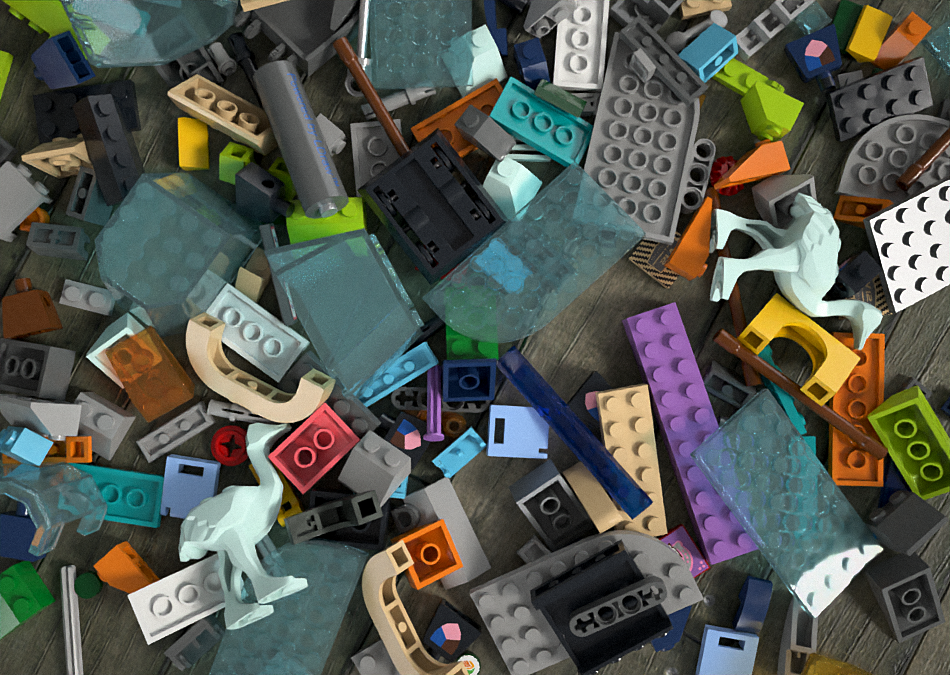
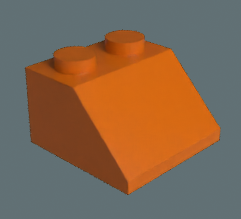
M444 519L416 527L391 539L392 544L403 540L414 564L405 569L404 573L410 587L416 590L464 567Z

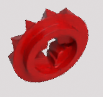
M722 156L713 162L709 176L713 187L738 161L734 160L733 156ZM740 184L716 189V191L725 196H732L744 189V186Z
M237 425L222 427L214 434L211 441V451L218 462L226 466H235L248 459L245 440L246 430ZM232 438H234L235 444H238L241 448L233 449L231 453L230 447L222 443L231 442Z

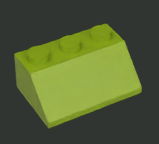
M348 197V204L336 214L316 219L305 216L300 200H288L295 204L293 214L289 218L286 217L293 255L368 252L366 202L363 197Z

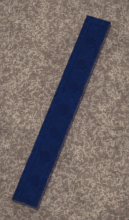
M515 346L511 347L496 362V366L632 520L653 503L651 498Z

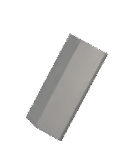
M444 477L406 495L403 499L404 503L414 505L420 512V522L416 527L444 519L464 567L440 578L445 590L469 582L491 568L449 477Z

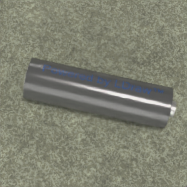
M286 60L267 63L254 73L253 83L305 216L313 219L330 217L343 209L348 204L349 199L297 69L292 62Z

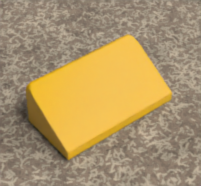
M864 5L845 50L859 63L874 61L893 17L869 5Z
M178 117L179 166L185 171L209 170L208 124L195 118Z

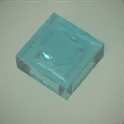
M817 1L794 19L805 35L823 29L832 21Z

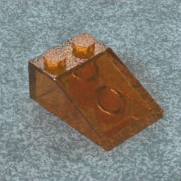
M152 326L145 328L105 351L131 401L148 423L193 398L195 384Z

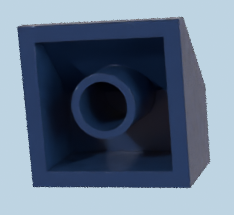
M496 358L443 360L441 362L443 402L494 400Z

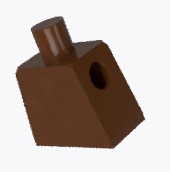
M30 278L14 280L17 294L5 296L2 299L4 338L17 340L63 329L50 294L43 290H33Z

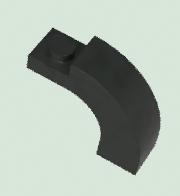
M372 490L312 507L304 512L284 518L291 545H295L333 530L367 523L382 517L383 514L376 491Z

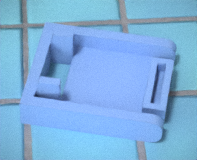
M489 405L486 455L547 459L548 453H539V448L548 449L549 418H541V413H550V408ZM495 418H505L503 443L494 442Z
M174 454L167 456L160 514L166 516L170 508V517L185 519L190 510L198 506L203 499L216 496L221 463ZM184 465L204 467L203 476L180 472L184 470Z
M705 624L695 675H752L759 637L757 634ZM719 638L737 639L741 648L718 645Z

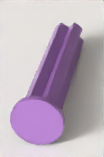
M439 365L433 366L427 372V434L423 435V439L433 442L444 440V435L441 434V366Z

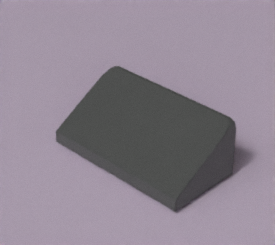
M714 360L709 364L702 377L706 391L742 411L757 392L756 385L746 387L743 376Z

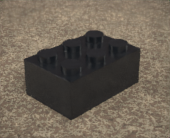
M316 487L310 493L309 509L356 493H353L351 490ZM391 497L381 507L382 517L361 525L348 526L306 540L305 543L378 551L384 550L387 543Z

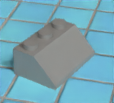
M0 394V412L10 425L27 428L42 437H48L50 440L64 441L66 436H77L82 405L28 395Z

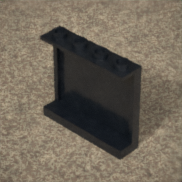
M622 539L530 590L532 605L536 611L541 610L576 665L578 675H594L604 666L620 661L626 654L642 649L648 642L656 638H662L670 630L674 629L669 615L660 603L585 637L576 636L570 630L569 617L574 610L645 579ZM650 587V592H653V594L656 595L653 589ZM640 590L638 592L641 595L642 601H644L645 596L643 595L642 590ZM628 595L623 598L622 603L627 607H632L637 603V598ZM603 606L598 610V614L605 618L613 613V610L608 606ZM591 612L590 616L591 618L593 617V622H596L594 614ZM579 618L577 619V624L584 627L586 626V621H582Z

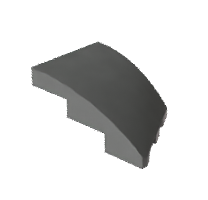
M618 0L611 7L608 14L623 28L639 15L657 32L684 0Z
M181 14L142 40L157 62L154 64V67L169 87L177 86L196 74L213 83H221L225 80L223 75L219 73L217 64L207 52L202 39L185 14Z

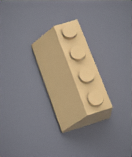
M196 74L168 91V97L179 109L188 113L191 117L210 125L211 128L225 133L233 140L254 149L255 152L266 156L278 146L264 110L206 78Z

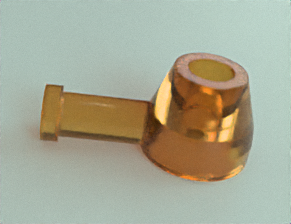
M422 411L420 419L427 420V411ZM451 413L446 417L441 415L442 431L447 437L458 438L466 431V421L460 414ZM450 422H458V430H450Z

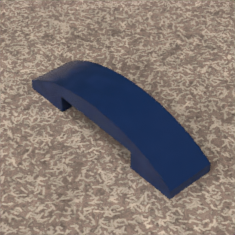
M484 0L485 16L490 34L502 56L508 57L506 28L497 29L495 0Z

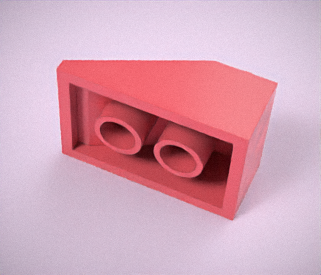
M325 402L283 441L268 458L302 494H305L361 439Z

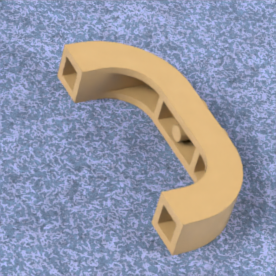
M205 312L189 319L186 331V349L191 365L200 379L209 388L228 398L229 401L237 403L250 410L253 414L260 415L268 420L279 423H293L308 417L329 398L336 380L313 368L301 377L296 393H285L238 369L228 361L221 343L225 322Z
M404 541L395 542L374 555L367 562L363 571V597L377 631L400 675H469L463 661L444 664L432 658L423 647L396 590V576L414 564Z

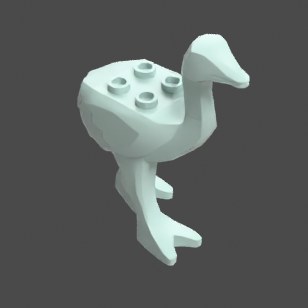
M798 192L794 198L793 206L790 208V215L793 218L783 229L775 228L767 221L745 219L716 208L711 211L709 253H713L715 249H723L732 230L741 231L752 236L763 249L747 259L719 257L712 280L711 301L728 300L737 278L743 272L754 270L773 271L775 281L782 295L807 316L846 317L852 326L853 346L856 350H862L866 339L881 323L883 316L881 311L873 305L857 299L822 300V297L830 290L838 276L839 267L837 259L841 247L839 229L827 208H823L811 196Z
M290 423L279 425L250 424L245 438L246 449L250 461L260 478V485H233L226 487L222 490V493L203 499L198 506L192 508L181 524L178 546L180 561L187 562L190 559H200L206 555L208 550L217 551L220 560L219 577L226 603L224 612L226 629H239L274 612L273 605H259V603L265 604L280 599L308 586L305 578L269 576L263 569L255 549V545L270 531L276 521L282 503L283 484L268 456L274 443L291 430ZM242 571L251 579L258 603L246 604L242 601L240 590Z

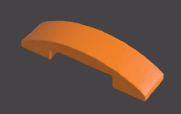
M66 436L64 441L50 440L54 443L42 461L92 462V436ZM2 453L3 464H21V462Z

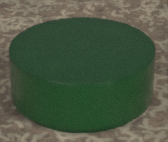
M93 571L81 574L74 583L76 594L84 599H90L98 595L103 588V581Z

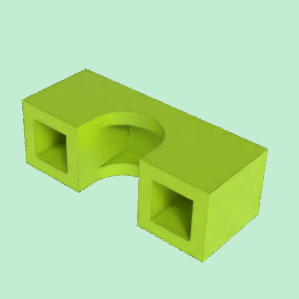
M229 142L220 153L219 180L235 185V174L250 162L257 164L254 160V149ZM277 157L269 170L266 171L284 182L286 185L285 199L292 200L296 195V190L284 159Z

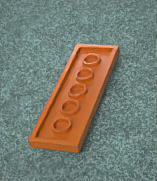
M832 332L830 335L861 359L837 393L829 399V407L865 434L872 436L883 444L867 415L884 402L885 334L871 333L866 339L862 350H856L853 346V333ZM829 424L828 484L883 487V459H875L860 448L856 442Z

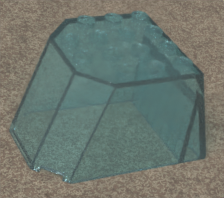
M143 173L95 239L100 278L121 309L128 312L159 336L165 337L185 333L189 319L208 310L225 285L233 282L238 275L239 268H243L261 243L262 237L259 227L262 224L255 219L236 213V206L190 173Z
M365 228L264 251L328 374L332 379L337 376L345 387L341 390L345 399L353 401L358 399L423 334L420 327L424 326V323L416 309H410L414 305L375 234L369 235Z

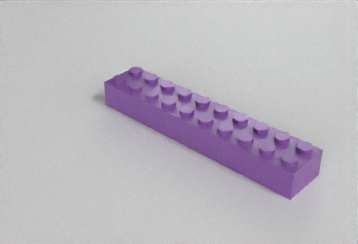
M676 302L622 320L643 383L648 385L650 403L703 557L713 565L760 549L757 535Z

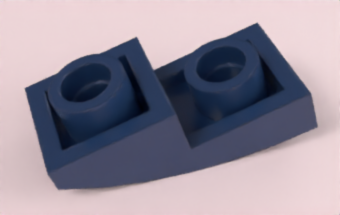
M747 576L738 595L741 604L732 622L735 630L759 635L771 599L773 583L770 580Z

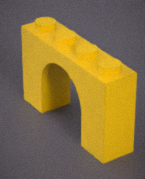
M778 293L772 297L737 338L756 355L776 337L789 338L800 344L808 352L813 363L812 373L800 390L820 406H823L837 393L861 359Z

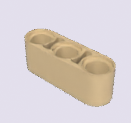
M584 459L562 472L600 534L623 521L613 502Z

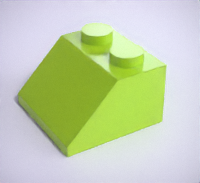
M758 80L740 100L751 133L758 136V140L770 139L771 143L777 142L791 131L804 105L803 102Z

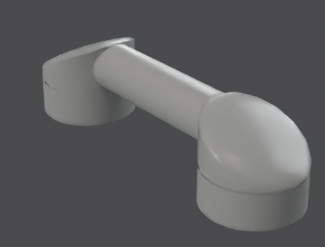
M713 10L707 20L683 33L679 31L671 33L665 40V43L679 55L687 41L700 35L713 23L725 28L728 23L727 16L721 10Z

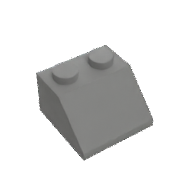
M80 392L74 404L82 405L77 436H92V451L107 460H111L136 416L95 392Z
M369 430L353 448L338 481L356 494L375 490L380 507H382L411 473V458Z

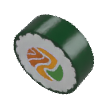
M467 651L457 657L456 662L463 661L469 675L479 674L481 663L475 653Z

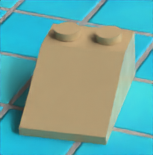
M78 134L77 138L72 139L64 137L54 138L52 142L43 143L21 155L22 161L59 179L78 176L80 166L94 170L82 134Z

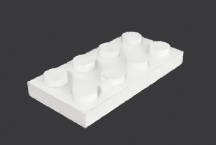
M575 0L578 8L557 24L553 84L564 90L601 92L604 80L609 0Z
M229 283L225 285L205 312L226 323L222 335L223 343L278 383L286 376L310 343Z
M218 553L128 595L148 645L225 607V595L219 577L220 560ZM240 577L241 596L244 598L249 596L242 577Z

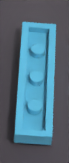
M425 341L350 387L349 390L368 407L439 362Z

